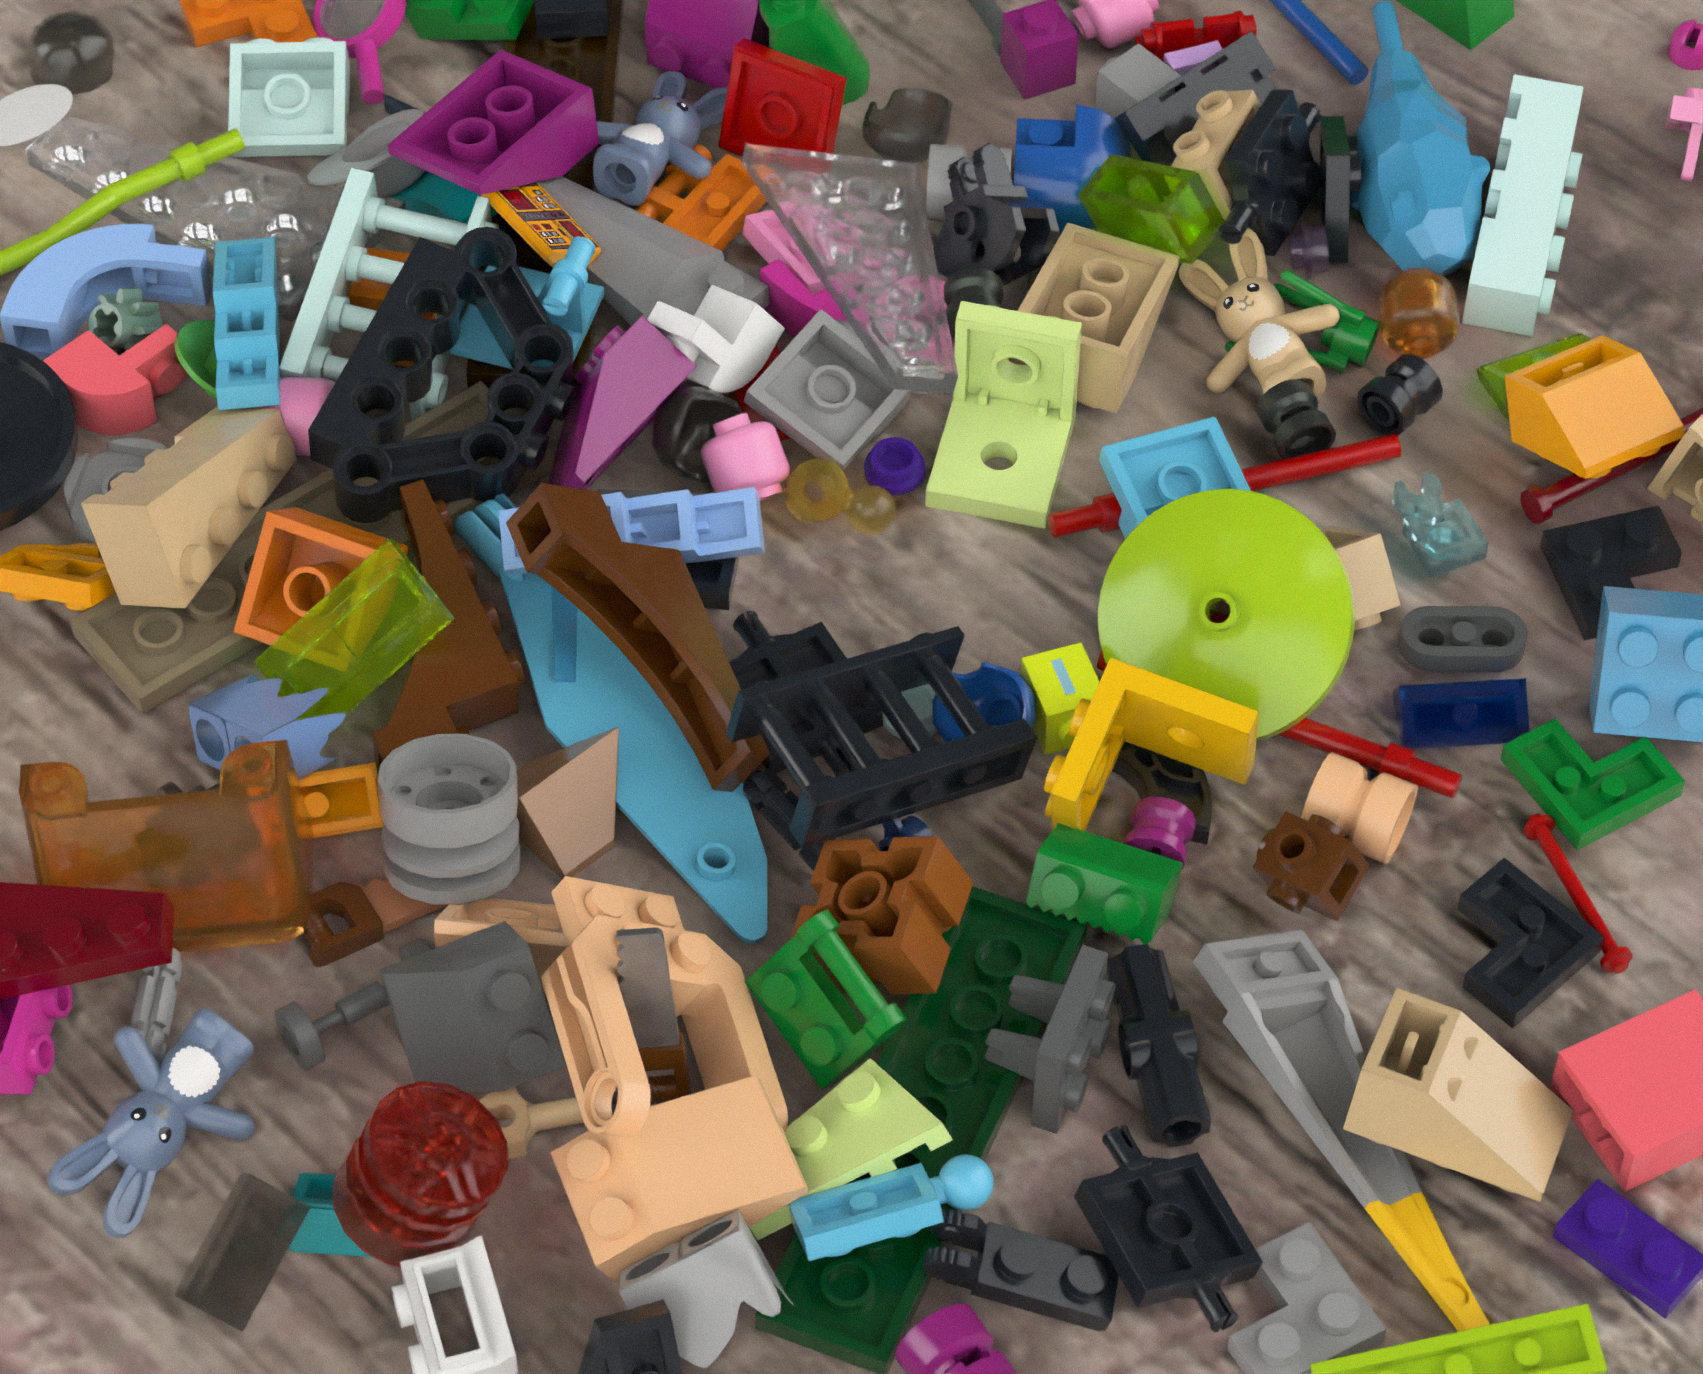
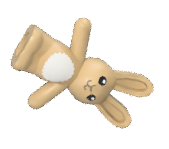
M1249 228L1239 243H1229V251L1239 280L1230 287L1207 263L1198 259L1184 261L1180 266L1179 276L1187 292L1216 312L1217 322L1227 338L1236 343L1208 374L1206 384L1211 392L1222 393L1227 390L1249 365L1253 374L1258 379L1263 394L1281 382L1295 379L1307 382L1316 398L1322 395L1327 383L1325 373L1306 350L1304 343L1298 335L1336 325L1340 315L1335 306L1323 304L1285 314V303L1276 287L1268 281L1263 245L1256 233Z

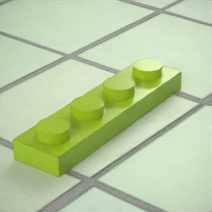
M1588 1303L1310 1364V1374H1607L1608 1370Z

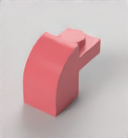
M167 324L121 355L115 353L92 332L87 330L43 360L65 384L72 400L77 425L88 431L104 435L129 434L143 430L158 422L154 400L162 394L173 391L181 381L189 377L180 364L175 352L174 342L178 333Z

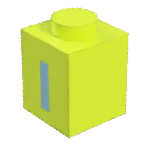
M1082 642L1021 658L1020 675H1022L1036 696L1037 720L1033 729L1045 755L1064 749L1070 750L1075 737L1069 735V728L1076 707L1082 698L1091 701L1099 684L1098 677Z

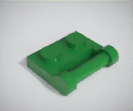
M824 910L805 922L796 931V935L744 981L822 1090L836 1085L908 1020L896 1003L888 1005L836 933L840 929V925L829 910ZM815 951L818 952L867 1020L864 1024L814 957L813 953Z

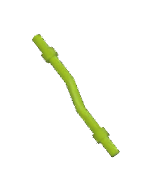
M234 128L196 146L193 142L186 143L169 151L170 158L107 185L48 229L0 250V276L29 264L34 258L54 244L86 231L122 204L178 179L186 183L206 174L207 166L245 150L241 134Z

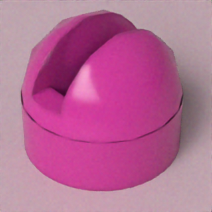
M1688 20L1681 23L1674 30L1668 51L1669 57L1674 64L1687 70L1703 69V24L1696 23V20ZM1687 42L1696 43L1695 48L1686 46Z

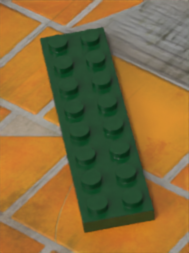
M972 886L959 926H953L941 935L951 947V951L937 992L909 995L902 1010L908 1020L889 1037L876 1063L938 1118L953 1139L933 1151H930L927 1144L924 1143L893 1159L897 1169L922 1163L928 1177L933 1178L939 1176L942 1167L948 1160L958 1155H973L985 1162L1024 1077L985 1058L989 1047L985 1042L991 1029H999L1037 1038L1042 1037L1048 1023L1008 1005L1012 994L1009 990L1011 981L1015 975L1065 985L1079 951L1086 941L1087 925H1080L1079 922L1073 920L1068 921L1067 918L1061 916L1055 917L1054 914L1046 911L1042 912L1041 909L1035 907L1030 909L1029 905ZM868 1172L849 1183L870 1178L871 1176ZM944 1203V1204H941V1205H940V1206H941V1210H942V1209L949 1210L950 1208H951L952 1210H956V1211L958 1210V1209H955V1208L951 1207V1206L948 1205L947 1203ZM929 1226L920 1229L917 1233L910 1236L891 1237L856 1247L849 1253L841 1256H826L808 1261L795 1232L775 1273L794 1306L782 1291L776 1287L781 1301L780 1313L770 1317L757 1311L755 1315L756 1329L876 1374H888L896 1356V1349L902 1338L906 1335L932 1278L929 1274H925V1270H923L925 1252L929 1251V1248L934 1249L935 1246L938 1248L946 1247L948 1242H944L941 1239L938 1240L936 1236H932L933 1232H930Z

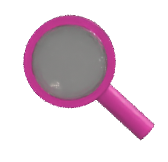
M317 0L313 14V26L317 36L333 41H346L349 58H356L363 102L367 104L380 103L384 99V89L377 49L382 47L398 29L404 17L406 0Z

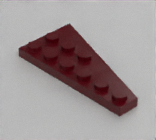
M0 882V999L172 963L175 908L166 894L162 892Z

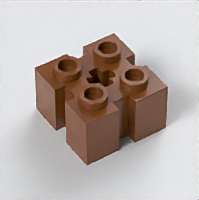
M939 836L893 837L888 851H880L870 838L825 841L810 881V885L819 895L816 905L801 906L790 939L813 916L824 910H829L840 925V929L836 933L874 985L880 980L890 994L936 993L951 951V947L941 935L953 926H959L973 885L972 879ZM815 951L813 953L814 957L842 995L847 994L818 952Z

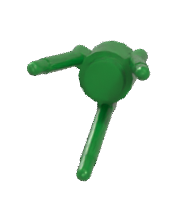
M1284 270L1281 273V279L1299 290V292L1276 283L1274 286L1283 299L1302 309L1331 304L1339 311V321L1336 325L1324 329L1320 343L1330 347L1329 352L1307 350L1314 360L1320 365H1326L1341 372L1345 371L1349 361L1364 366L1376 342L1381 322L1365 316L1366 312L1343 303L1293 272ZM1233 341L1227 342L1225 350L1229 352L1236 343Z

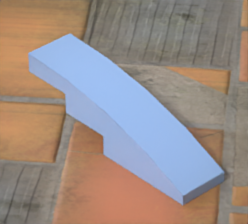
M755 487L692 496L688 489L627 499L622 492L601 495L622 542L677 549L680 551L685 563L765 553L759 493ZM518 508L498 510L503 567L506 574L527 573L506 524Z

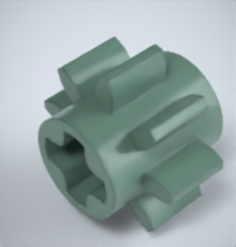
M119 288L117 294H100L98 296L100 304L93 309L88 319L89 331L118 355H121L163 326L161 314L157 310L159 307L158 302H142V290L134 288Z

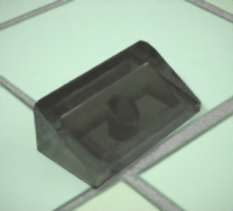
M242 1172L178 1286L174 1297L243 1332L311 1207L252 1174Z

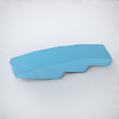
M275 237L216 242L212 292L215 307L214 344L217 358L215 389L218 410L280 405V316Z

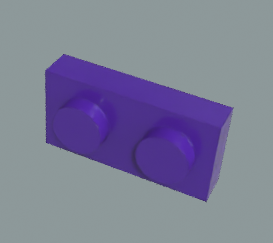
M1599 1179L1586 1190L1556 1223L1553 1238L1665 1319L1703 1278V1254Z

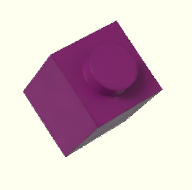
M1045 0L1002 14L1000 63L1024 100L1076 84L1079 34L1056 0Z

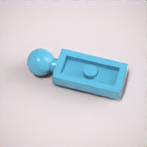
M965 1154L948 1160L942 1167L939 1176L929 1178L922 1163H918L800 1197L788 1204L792 1224L807 1259L812 1261L826 1256H841L849 1253L856 1247L887 1238L910 1236L922 1228L942 1223L944 1221L940 1205L944 1203L963 1211L977 1209L990 1198L994 1187V1179L991 1169L982 1159Z

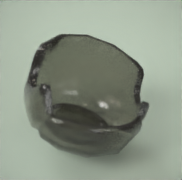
M75 10L60 12L41 20L40 24L34 27L27 49L30 75L34 83L37 85H61L69 89L73 95L91 92L111 79L115 51L111 32L97 16Z
M901 88L894 90L883 109L879 110L876 102H870L862 123L863 138L868 147L885 160L897 164L925 162L929 160L930 144L945 145L951 126L953 103L942 94L924 89Z
M685 386L682 390H676L664 402L653 423L651 445L661 465L680 477L701 483H709L710 480L700 454L701 448L705 442L716 437L712 425L742 414L741 407L735 400L701 386Z

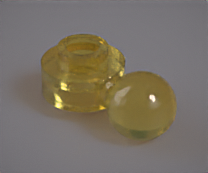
M811 459L801 463L788 476L784 486V499L788 509L795 517L807 523H823L841 512L848 515L849 521L858 531L866 534H877L885 531L892 524L896 515L895 501L886 489L876 485H867L856 491L850 490L843 471L836 464L825 459ZM815 483L822 488L824 499L821 503H812L806 498L804 493L806 484Z

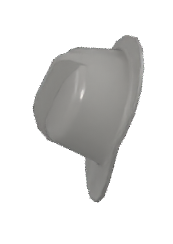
M417 109L403 110L373 124L350 145L315 166L307 175L309 183L318 186L346 181L351 168L368 171L375 175L378 198H383L385 203H393L391 197L409 188L426 170L390 155L388 144L425 114L424 111Z

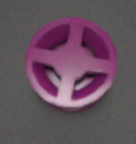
M1147 797L1139 800L1134 805L1131 814L1130 824L1133 830L1125 836L1123 844L1183 863V870L1187 859V849L1184 844H1187L1193 838L1196 827V818L1193 812L1185 805L1165 797Z

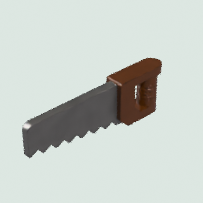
M656 927L617 930V940L621 943L617 946V956L621 959L617 963V972L621 975L618 977V984L645 1071L674 1069V1074L647 1077L651 1092L650 1103L667 1102L692 1094L684 1034L679 1032L664 933Z

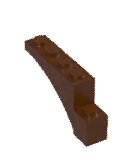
M423 479L400 487L401 521L415 555L423 602L419 639L410 674L385 728L373 732L374 757L378 771L380 764L392 750L413 739L436 734L470 735L468 730L518 713V687L525 685L523 669L517 654L513 649L504 651L497 635L501 634V626L491 600L487 598L480 601L473 586L478 581L475 567L468 551L465 548L457 551L450 535L454 534V527L448 508L442 499L433 501Z
M541 483L506 522L526 572L539 575L582 611L621 650L649 683L676 721L696 754L712 789L733 792L770 753L761 734L733 743L726 735L735 700L741 688L680 551L677 549L622 542L601 493L598 491Z

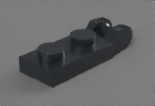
M951 1208L949 1210H941L944 1222L930 1226V1232H933L932 1236H936L938 1240L941 1239L944 1242H951L952 1245L978 1252L976 1259L971 1253L961 1250L955 1251L944 1246L942 1248L936 1246L934 1249L929 1248V1251L925 1252L923 1270L930 1277L970 1289V1295L1099 1332L1101 1330L1105 1331L1111 1323L1119 1275L1107 1255L993 1222L986 1224L978 1215L968 1212L961 1213L959 1210L956 1211Z

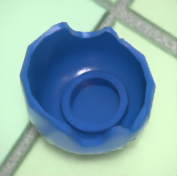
M987 662L981 663L978 670L968 674L953 672L989 725L1001 726L1025 719L1033 730L1037 720L1036 696L1018 672L1001 666H994ZM935 695L932 700V724L945 742L966 737L938 696Z

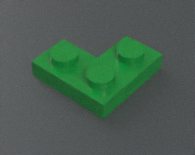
M1556 718L1504 744L1500 758L1502 763L1542 810L1552 816L1555 825L1576 850L1680 797L1685 784V780L1647 737H1643L1593 762Z

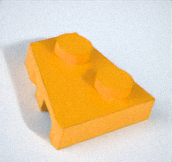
M74 543L70 545L23 544L0 556V591L12 593L13 598L19 601L46 599L63 602L66 608L71 610L85 611L116 593L104 561L100 556L97 543Z

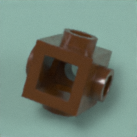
M1285 811L1276 828L1269 830L1262 838L1257 850V860L1253 868L1269 886L1266 895L1275 903L1294 913H1300L1305 906L1338 922L1370 865L1352 841L1344 838L1346 836L1345 831L1335 823L1316 814H1312L1307 821Z

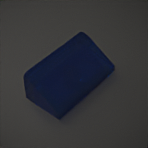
M1526 678L1399 685L1393 689V702L1401 746L1410 749L1506 744L1530 731Z

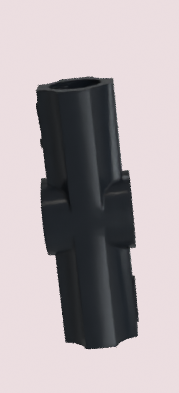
M1148 944L1125 947L1121 953L1108 959L1107 962L1108 981L1115 983L1113 1001L1120 1019L1118 1038L1123 1067L1129 1080L1136 1079L1153 1142L1164 1143L1168 1148L1189 1145L1196 1138L1209 1133L1211 1125L1210 1111L1206 1104L1203 1087L1197 1072L1198 1046L1194 1025L1188 1010L1180 1011L1163 950H1155Z

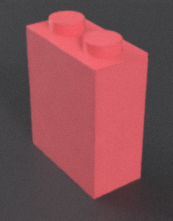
M1696 989L1558 1052L1550 1089L1574 1110L1571 1119L1624 1192L1703 1155V998Z

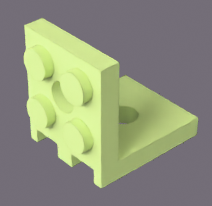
M961 301L955 323L953 400L926 488L925 506L1043 529L1046 528L1076 418L1082 332L1081 322L1009 310L994 305ZM1009 358L1019 359L1028 365L1014 364L1009 361ZM1000 457L1011 461L1014 465L1008 469L995 470L987 467L984 462L991 458Z

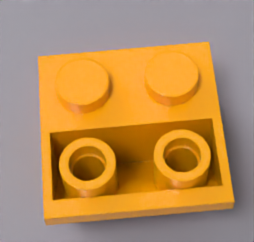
M1604 335L1505 375L1512 442L1575 473L1579 477L1585 479L1602 477L1608 474L1613 467L1636 457L1653 455L1662 446L1685 435L1683 423L1642 354Z

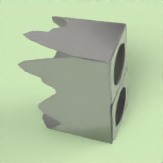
M738 1209L687 1235L681 1241L672 1243L628 1266L619 1274V1293L627 1308L631 1309L664 1299L671 1314L679 1356L693 1365L705 1369L717 1359L732 1338L740 1303L744 1301L760 1313L773 1317L780 1313L781 1309L777 1287L794 1306Z

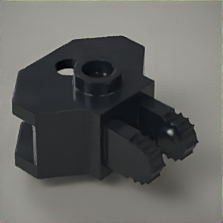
M989 142L973 151V161L964 156L948 166L949 170L947 172L949 173L948 178L951 181L949 185L953 201L943 206L946 219L932 252L937 272L947 278L959 270L982 268L998 275L1003 282V286L1044 265L1059 234V227L1053 208L1028 198L1025 186H1013L1008 165L1005 164L1004 153L1000 151V147L997 148ZM1020 246V259L1017 262H1014L1013 259L1018 250V247Z

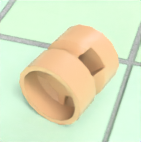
M1332 752L1325 758L1314 779L1301 818L1308 821L1312 814H1316L1330 820L1342 828L1346 835H1349L1350 840L1361 855L1387 864L1396 852L1407 828L1416 801L1418 788L1413 783L1385 772L1369 781L1367 770L1360 766L1359 762Z

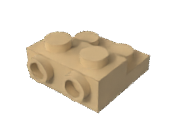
M1218 90L1205 95L1197 103L1196 110L1200 117L1192 131L1180 136L1173 145V150L1177 157L1168 173L1172 178L1175 188L1179 191L1191 215L1211 214L1217 229L1231 212V205L1233 203L1232 185L1224 159L1261 106L1254 90L1227 92Z

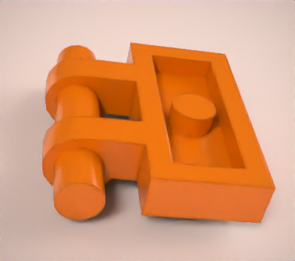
M696 144L692 148L710 162L712 161V155L706 147ZM728 153L712 167L711 173L707 178L700 180L693 178L670 163L666 167V177L657 187H652L643 204L637 205L635 211L723 251L743 229L746 215L757 213L775 193V176ZM683 192H690L685 199L679 197Z

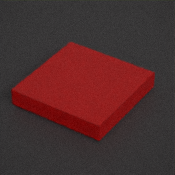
M743 38L734 45L718 147L820 187L829 179L847 78Z

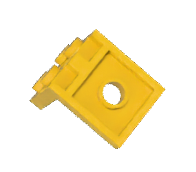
M1110 658L1092 700L1089 701L1082 698L1076 707L1069 728V735L1075 737L1067 757L1057 754L1048 771L1044 791L1050 793L1045 809V817L1052 819V832L1058 823L1086 831L1125 741L1246 785L1255 764L1258 711Z

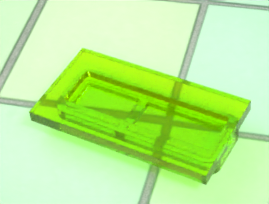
M388 539L253 662L266 679L279 678L282 680L278 692L280 697L329 688L327 694L297 718L298 720L333 713H346L347 716L455 618L394 539Z

